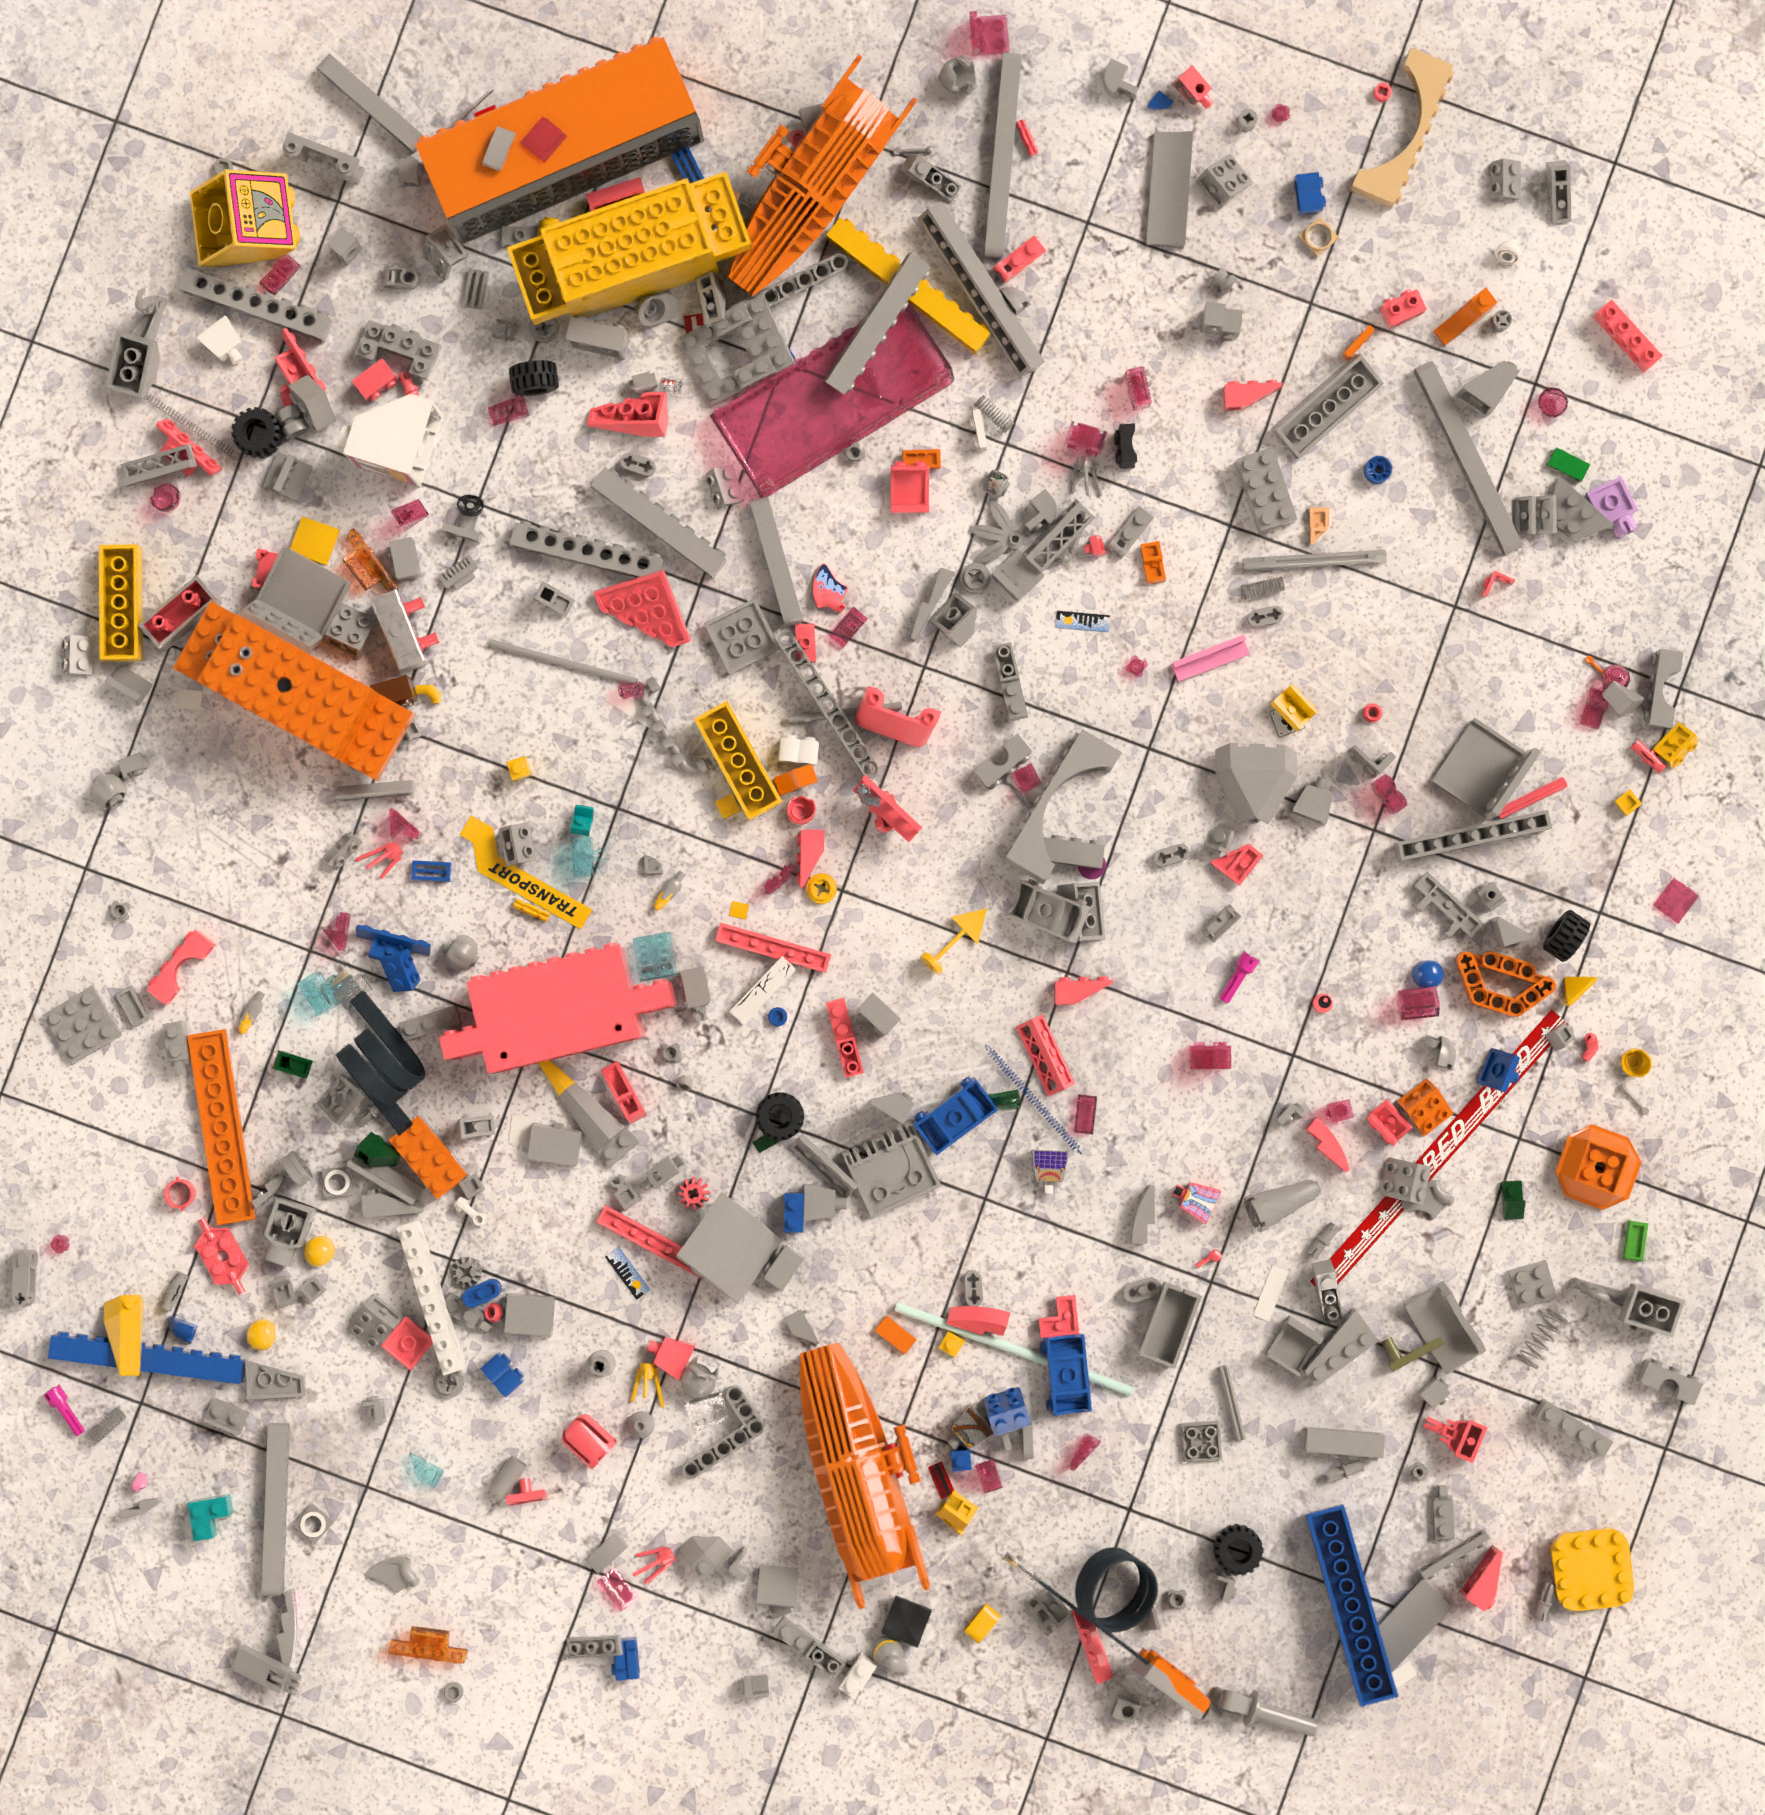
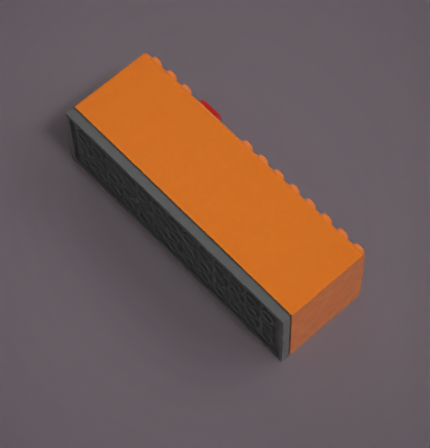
M653 37L646 45L637 44L631 47V51L625 54L624 52H618L613 55L611 60H599L595 63L596 66L590 69L583 67L577 71L578 74L564 75L555 84L548 82L542 86L543 89L536 92L535 90L527 91L521 99H517L499 108L496 105H492L474 113L475 118L470 121L464 122V120H459L450 129L441 128L431 137L425 135L418 139V142L415 143L450 227L461 245L501 229L502 226H508L669 157L671 154L677 153L687 146L690 148L704 142L700 119L664 37ZM497 126L515 132V139L508 151V157L501 172L483 165L486 151Z

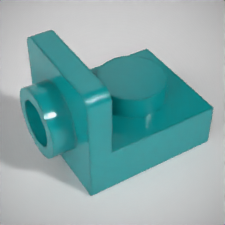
M575 805L574 817L570 828L571 834L590 835L594 807Z

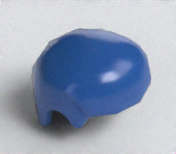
M1432 960L1418 962L1412 972L1414 983L1422 989L1436 988L1442 983L1444 977L1442 966Z

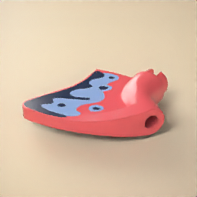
M823 563L819 567L813 582L812 593L817 608L828 607L842 613L846 605L841 601L848 587L838 582L828 566Z

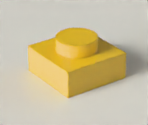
M1630 789L1614 801L1625 816H1628L1642 804Z
M733 794L715 801L723 819L741 811Z
M948 1331L939 1348L956 1357L965 1340Z

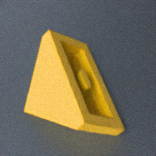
M1564 977V1004L1571 1006L1598 979L1596 977Z

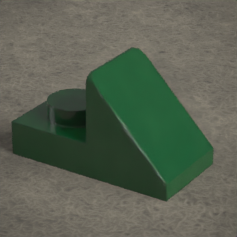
M278 1050L272 1069L307 1079L313 1061L287 1051Z
M1522 1180L1501 1181L1504 1220L1524 1219L1526 1200H1523Z

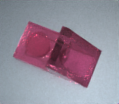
M1590 688L1579 724L1596 730L1599 729L1604 711L1608 709L1609 704L1602 696L1604 691Z
M394 808L389 810L391 838L394 839L403 828L405 829L403 833L411 840L413 837L419 839L423 835L422 832Z
M340 912V916H337L335 926L338 927V931L323 929L339 951L346 952L350 913Z
M994 1459L975 1465L985 1494L1003 1488Z

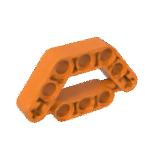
M1466 951L1460 952L1455 957V965L1468 1001L1472 1005L1510 1017H1518L1545 999L1556 989V983L1552 978L1536 974V968L1533 964L1493 951L1484 952L1480 956ZM1487 955H1491L1493 957V963L1491 965H1487L1485 963V957ZM1463 956L1464 958L1468 957L1469 961H1467L1466 964L1461 963ZM1506 960L1510 961L1512 965L1510 971H1506L1503 967V963ZM1478 966L1533 984L1513 998L1486 990ZM1524 966L1530 969V974L1528 977H1525L1522 974V968ZM1467 967H1472L1473 970H1467L1464 972L1463 969H1467ZM1470 973L1474 974L1476 978L1473 984L1467 981V976ZM1544 983H1549L1548 989H1543L1540 992L1536 990L1542 988ZM1476 991L1482 994L1480 1002L1474 1000L1473 995ZM1528 992L1534 994V1000L1531 1003L1526 999ZM1494 997L1500 999V1006L1498 1008L1492 1005ZM1512 1003H1516L1519 1007L1516 1014L1510 1010Z

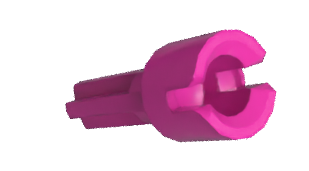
M1243 951L1236 962L1237 969L1220 995L1222 1001L1226 1003L1231 1001L1246 975L1253 973L1259 963L1258 959L1253 956L1251 957V955Z
M60 1384L43 1394L50 1407L57 1408L76 1436L85 1431L66 1402L68 1396Z

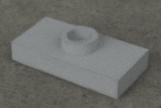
M502 226L501 245L510 247L537 237L538 227Z

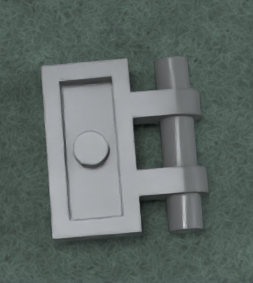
M1045 1588L1034 1596L1038 1602L1036 1605L1033 1606L1030 1600L1023 1604L1028 1610L1027 1614L1034 1618L1038 1624L1037 1627L1040 1631L1043 1630L1047 1636L1053 1632L1049 1627L1050 1624L1054 1623L1059 1628L1073 1617L1064 1603ZM1042 1608H1043V1610L1046 1612V1614L1049 1616V1617H1048L1047 1619H1045V1620L1043 1619V1617H1042V1616L1040 1615V1613L1038 1612V1611H1040Z

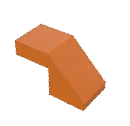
M812 764L774 777L779 796L818 782Z

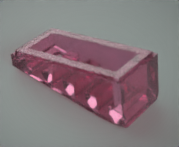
M524 395L488 407L493 426L530 416ZM518 403H520L522 411L518 412V408L516 405ZM513 405V409L515 412V414L512 415L509 406ZM504 407L506 408L508 415L506 417H504L502 408ZM494 410L499 411L501 419L497 420Z
M1086 1433L1069 1464V1468L1073 1471L1076 1470L1100 1445L1101 1440Z

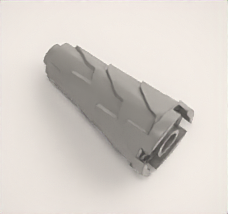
M1308 1179L1293 1185L1244 1197V1202L1249 1201V1205L1245 1206L1253 1226L1255 1228L1260 1226L1258 1232H1263L1284 1217L1295 1212L1298 1208L1315 1200V1197L1319 1196L1321 1188L1317 1181L1313 1182V1180Z

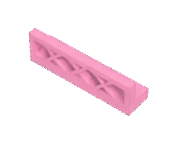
M1245 635L1173 662L1171 666L1177 681L1181 682L1249 655L1250 653L1245 643Z

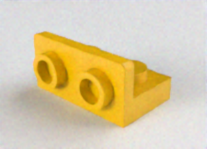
M1678 722L1653 748V751L1665 760L1671 769H1674L1675 766H1679L1684 761L1685 756L1689 752L1695 750L1698 745V739L1695 733Z

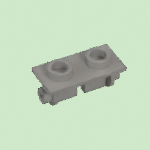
M351 831L345 833L337 842L341 846L340 849L334 845L325 854L324 860L335 870L343 866L350 855L356 852L363 843Z
M1230 904L1228 906L1225 905L1217 914V919L1213 918L1206 926H1203V934L1213 943L1241 918V915Z

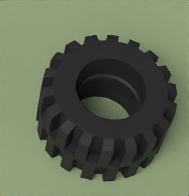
M533 360L521 362L509 368L511 392L513 394L535 396L547 394L559 388L555 362Z
M254 407L253 410L247 408L245 413L241 411L239 413L241 416L239 418L235 417L234 421L236 423L232 424L231 427L233 429L231 435L234 438V443L244 454L250 455L252 458L259 457L261 459L265 455L271 456L272 451L276 452L278 450L276 447L281 445L280 438H283L282 427L278 420L266 409L262 408L261 410L259 407ZM257 423L265 424L267 427L265 438L257 443L250 442L247 437L250 427Z
M1572 910L1566 911L1556 921L1546 936L1543 950L1561 962L1569 960L1585 940L1591 923Z
M777 1092L766 1096L759 1103L756 1110V1122L759 1130L770 1139L777 1141L787 1140L800 1131L804 1122V1110L799 1100L793 1095ZM784 1105L789 1108L792 1117L786 1127L777 1128L770 1123L769 1112L774 1106Z
M1235 1524V1526H1226L1227 1528L1225 1530L1222 1529L1219 1536H1216V1542L1213 1544V1552L1218 1564L1227 1573H1232L1235 1576H1238V1574L1245 1576L1248 1572L1251 1574L1254 1572L1253 1569L1255 1567L1258 1568L1260 1566L1259 1562L1263 1560L1262 1553H1264L1262 1541L1254 1530L1245 1525ZM1243 1539L1250 1547L1248 1555L1239 1561L1232 1560L1227 1554L1229 1544L1234 1540Z

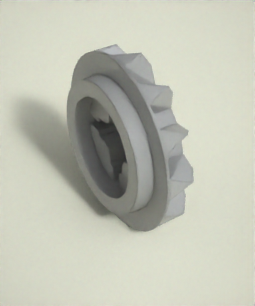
M556 318L544 321L546 326H550L547 329V335L542 330L539 331V328H542V323L534 325L531 320L529 332L533 339L540 343H549L556 339L559 333V323Z
M971 563L965 566L961 572V584L969 592L974 594L980 593L988 588L991 574L985 565ZM980 571L979 579L981 582L976 581L971 585L972 577L969 574L976 575Z
M472 1257L458 1259L451 1268L452 1279L455 1284L463 1288L476 1285L482 1276L481 1265ZM460 1266L464 1269L472 1266L469 1273L473 1278L465 1276L461 1279L463 1271Z
M440 1369L433 1378L434 1390L444 1398L457 1396L464 1386L463 1376L459 1371L450 1374L451 1381L457 1384L450 1385L447 1391V1384L441 1381L447 1380L449 1375L443 1376Z

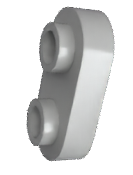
M1153 1277L1145 1278L1127 1284L1123 1289V1296L1130 1303L1149 1299L1160 1293L1161 1284ZM1150 1283L1154 1284V1289L1151 1291L1147 1288ZM1131 1289L1136 1290L1135 1296L1129 1295Z

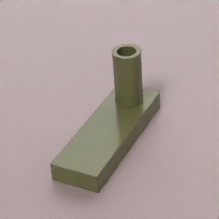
M1392 1337L1381 1342L1392 1361L1389 1365L1393 1372L1444 1345L1441 1337L1402 1357Z

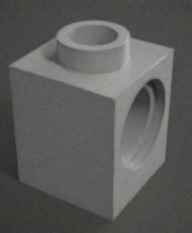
M1117 1695L1111 1715L1114 1718L1134 1725L1136 1720L1139 1721L1142 1709H1140L1141 1706L1138 1702ZM1126 1706L1133 1708L1132 1713L1129 1715L1122 1713L1123 1708Z

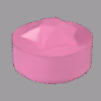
M142 1472L137 1474L132 1484L133 1491L139 1493L146 1487V1474Z

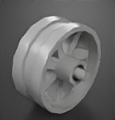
M295 1151L288 1153L287 1156L281 1159V1163L287 1171L286 1178L290 1176L300 1187L306 1184L305 1182L313 1178L307 1166L309 1161L307 1159L304 1161Z

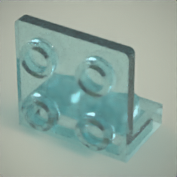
M671 932L633 938L636 968L640 982L678 976Z

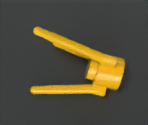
M639 1363L631 1402L635 1400L640 1376L641 1379H644L643 1398H647L648 1379H652L654 1375L660 1406L664 1407L658 1378V1368H655V1364Z

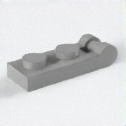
M1139 506L1106 548L1109 551H1114L1118 554L1117 557L1122 559L1154 517ZM1119 540L1125 544L1123 548L1117 545Z

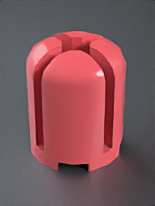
M585 1413L578 1415L563 1431L561 1438L563 1444L591 1470L599 1463L598 1461L609 1453L617 1442L600 1424Z

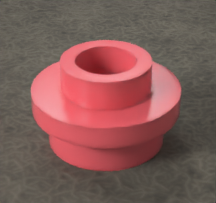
M1368 704L1363 709V717L1367 722H1377L1382 716V710L1377 704ZM1370 710L1375 711L1374 717L1369 715Z
M498 1303L489 1304L484 1310L486 1319L490 1322H498L503 1315L502 1307Z

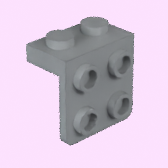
M1390 1157L1387 1158L1380 1194L1423 1204L1431 1166Z

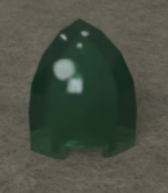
M1018 1089L988 1094L995 1106L1001 1110L1021 1108Z

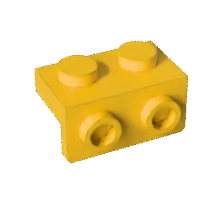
M1293 684L1270 704L1296 732L1318 712L1314 705Z

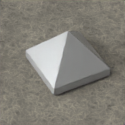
M413 719L404 735L407 740L422 736L415 719Z

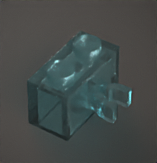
M571 837L573 875L575 877L595 876L594 861L607 863V859L594 857V854L606 852V847L594 851L593 837Z
M321 971L310 974L297 983L317 1016L326 1014L341 1003L334 991L340 989L342 985L338 984L330 987L332 980L337 978L335 974L326 980Z

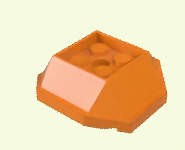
M1590 1124L1567 1136L1555 1169V1174L1565 1197L1604 1210L1629 1199L1642 1162L1628 1137ZM1601 1162L1603 1170L1598 1173L1595 1170V1165Z

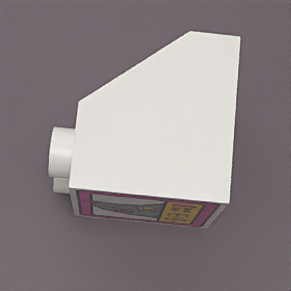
M409 394L355 416L352 426L344 424L339 435L338 447L344 448L343 454L357 468L421 487L444 415L433 400Z

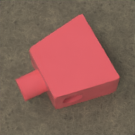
M665 1337L662 1344L651 1340L647 1351L657 1355L653 1362L655 1365L675 1379L680 1380L696 1345Z

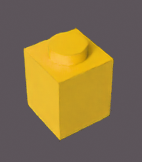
M525 756L507 761L510 776L514 782L532 777L528 759Z

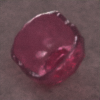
M1550 387L1543 390L1539 395L1538 407L1545 416L1557 418L1568 409V399L1561 389Z
M162 484L154 488V494L150 497V501L157 510L172 512L180 504L181 493L172 484Z
M1622 665L1606 667L1600 678L1603 690L1605 691L1613 681L1628 688L1630 684L1628 670Z

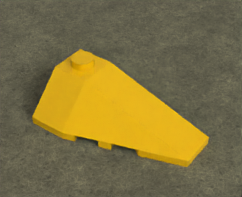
M120 1295L104 1303L103 1321L120 1377L140 1376L144 1301L141 1295Z

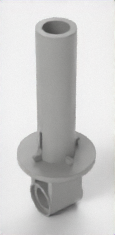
M1223 1689L1219 1709L1243 1716V1723L1246 1727H1250L1254 1720L1258 1719L1309 1736H1314L1317 1730V1719L1260 1702V1692L1257 1690H1253L1249 1697L1237 1692Z

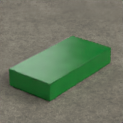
M1556 447L1547 465L1582 482L1591 464Z

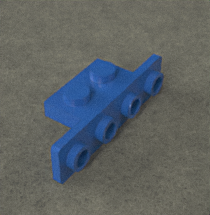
M368 925L356 926L357 937L373 941L368 954L369 958L380 961L382 956L399 955L403 949H408L410 954L412 951L430 956L431 944L424 940H414L405 935L391 934L387 930L380 931Z

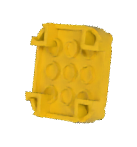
M1612 1527L1559 1533L1552 1545H1550L1549 1553L1552 1559L1555 1584L1554 1593L1556 1599L1566 1609L1584 1611L1624 1605L1632 1600L1634 1580L1630 1547L1623 1533Z

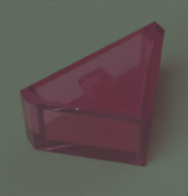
M419 499L391 510V513L404 531H407L429 515Z

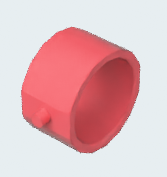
M178 1176L175 1177V1181H171L166 1186L164 1198L169 1206L181 1208V1211H185L184 1207H188L194 1202L196 1190L190 1181L180 1180ZM182 1182L189 1187L190 1198L184 1205H177L171 1200L170 1190L175 1183Z

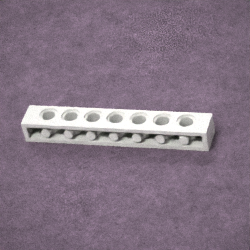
M415 1221L397 1227L443 1376L467 1369L421 1222Z

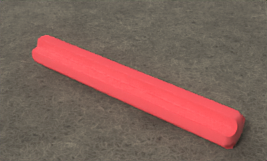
M1561 777L1506 804L1498 817L1503 819L1568 786L1566 780Z

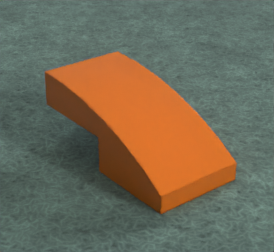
M1160 542L1140 544L1147 585L1166 582Z

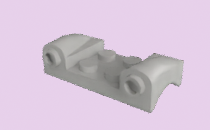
M290 132L287 133L282 145V150L289 160L298 159L307 163L310 156V159L321 163V160L327 162L328 166L335 168L338 174L347 182L360 183L365 168L359 166V158Z
M1019 879L1016 900L1009 911H1007L1006 916L1069 942L1076 943L1090 909L1086 905L1087 901L1076 898V901L1070 900L1045 890L1039 886L1040 882L1029 879L1028 882Z

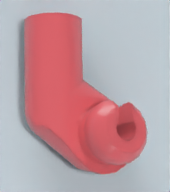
M1587 1033L1584 1036L1586 1050L1581 1057L1587 1062L1592 1059L1599 1049L1597 1037L1593 1033Z

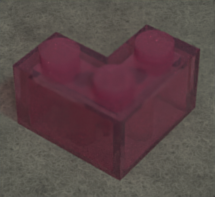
M1194 1042V1046H1189V1069H1231V1046H1226V1042H1213V1046H1205V1042Z

